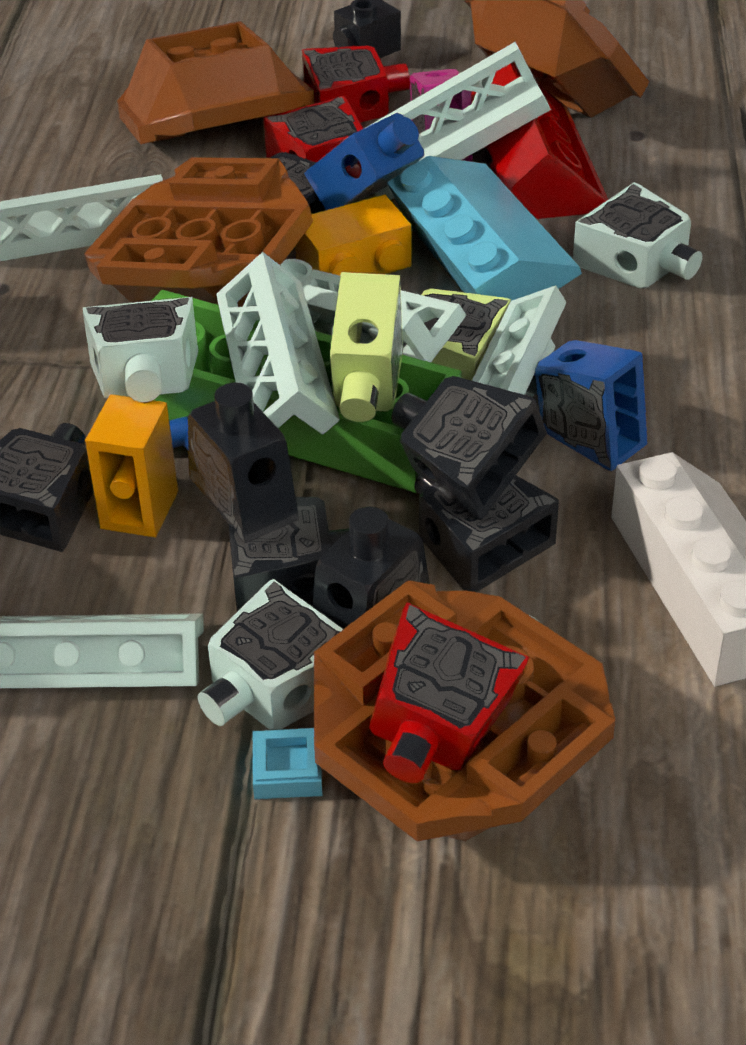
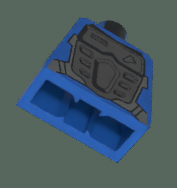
M397 112L355 132L310 167L304 175L325 209L330 210L352 204L387 187V182L401 174L407 167L421 160L425 155L424 149L418 141V128L411 119ZM360 162L362 167L360 177H351L345 168L348 165L352 168L356 163Z
M574 340L565 343L538 362L527 392L538 396L539 411L547 435L610 471L616 469L617 465L622 464L647 445L643 355L641 352Z

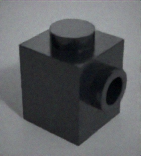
M354 0L351 2V5L335 10L333 32L335 47L372 46L375 48L379 58L401 50V11L383 0Z

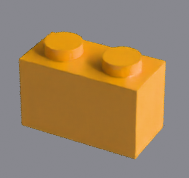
M386 194L311 214L313 223L296 244V259L310 264L312 271L315 269L335 275H341V272L387 274L412 267L411 224Z
M110 394L85 439L100 529L156 538L178 492L167 402L155 400L138 402L131 397Z

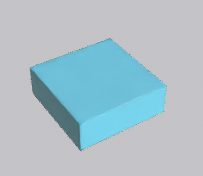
M314 728L253 731L254 799L322 796V768L315 763Z

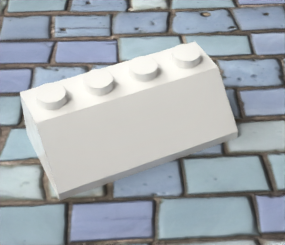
M673 452L617 465L611 516L615 525L714 687L746 679L745 519L719 482Z

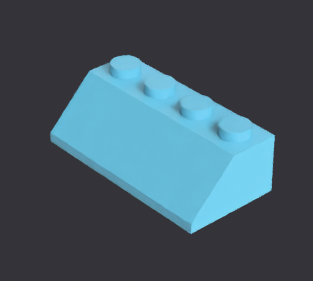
M427 156L416 164L407 167L401 174L387 182L402 214L410 222L412 230L464 293L504 297L512 301L555 285L559 289L582 274L578 264L484 163Z

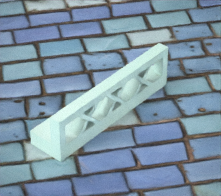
M514 42L376 122L397 112L411 120L421 114L434 116L431 127L419 134L418 141L422 145L425 155L422 159L427 156L462 160L551 109L518 45ZM515 62L521 77L505 86L491 84L496 71ZM463 90L476 92L473 103L462 110L449 108L453 96ZM389 186L374 193L376 197L386 194L390 200L394 198Z
M161 174L0 201V261L91 246L132 199L153 184L163 181Z
M262 252L216 294L235 381L251 388L253 402L262 411H264L272 391H278L279 399L263 412L277 428L290 417L296 415L315 430L324 434L340 419L301 281ZM249 292L243 307H238L237 302ZM260 320L251 341H247L255 321ZM268 355L260 375L255 376L263 356Z
M313 269L301 284L314 330L332 335L340 275ZM401 290L403 355L432 362L466 317L461 306L456 303ZM434 318H439L429 331L424 323ZM363 322L360 343L368 344L377 337L378 330L373 324Z
M556 285L510 302L472 381L533 398L534 394L527 392L528 386L533 378L538 362L550 355L555 349L551 336L566 305V301Z
M203 614L0 616V688L197 686L199 683L198 637L204 632Z

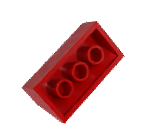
M515 62L496 71L491 84L505 86L521 77ZM537 82L551 110L485 146L493 159L490 167L502 183L537 219L588 214L609 199L568 108ZM471 91V103H473L476 92Z

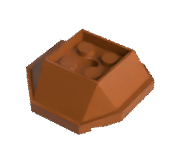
M464 0L472 11L475 44L483 53L489 57L516 42L534 79L569 109L592 118L632 95L641 98L650 82L603 23L589 15L590 10L583 0Z
M238 21L146 39L129 87L118 99L117 104L122 122L140 144H146L184 136L185 133L287 112L315 104L314 90L289 70L265 41L244 23Z
M191 157L174 169L175 176L153 184L132 199L88 248L84 255L92 274L102 284L115 287L131 303L152 301L161 290L219 305L216 294L262 252L281 266L313 223L308 202L296 184L289 178L288 171L279 158ZM249 292L237 302L238 307H243Z
M408 580L314 651L315 763L417 842L439 837L467 841L491 827L523 821L614 738L616 719L612 703H610L603 663L500 596L466 590L436 591L435 585ZM406 602L530 657L510 702L461 770H451L431 761L424 779L418 783L399 780L385 769L383 760L392 742L374 735L369 729L390 647Z

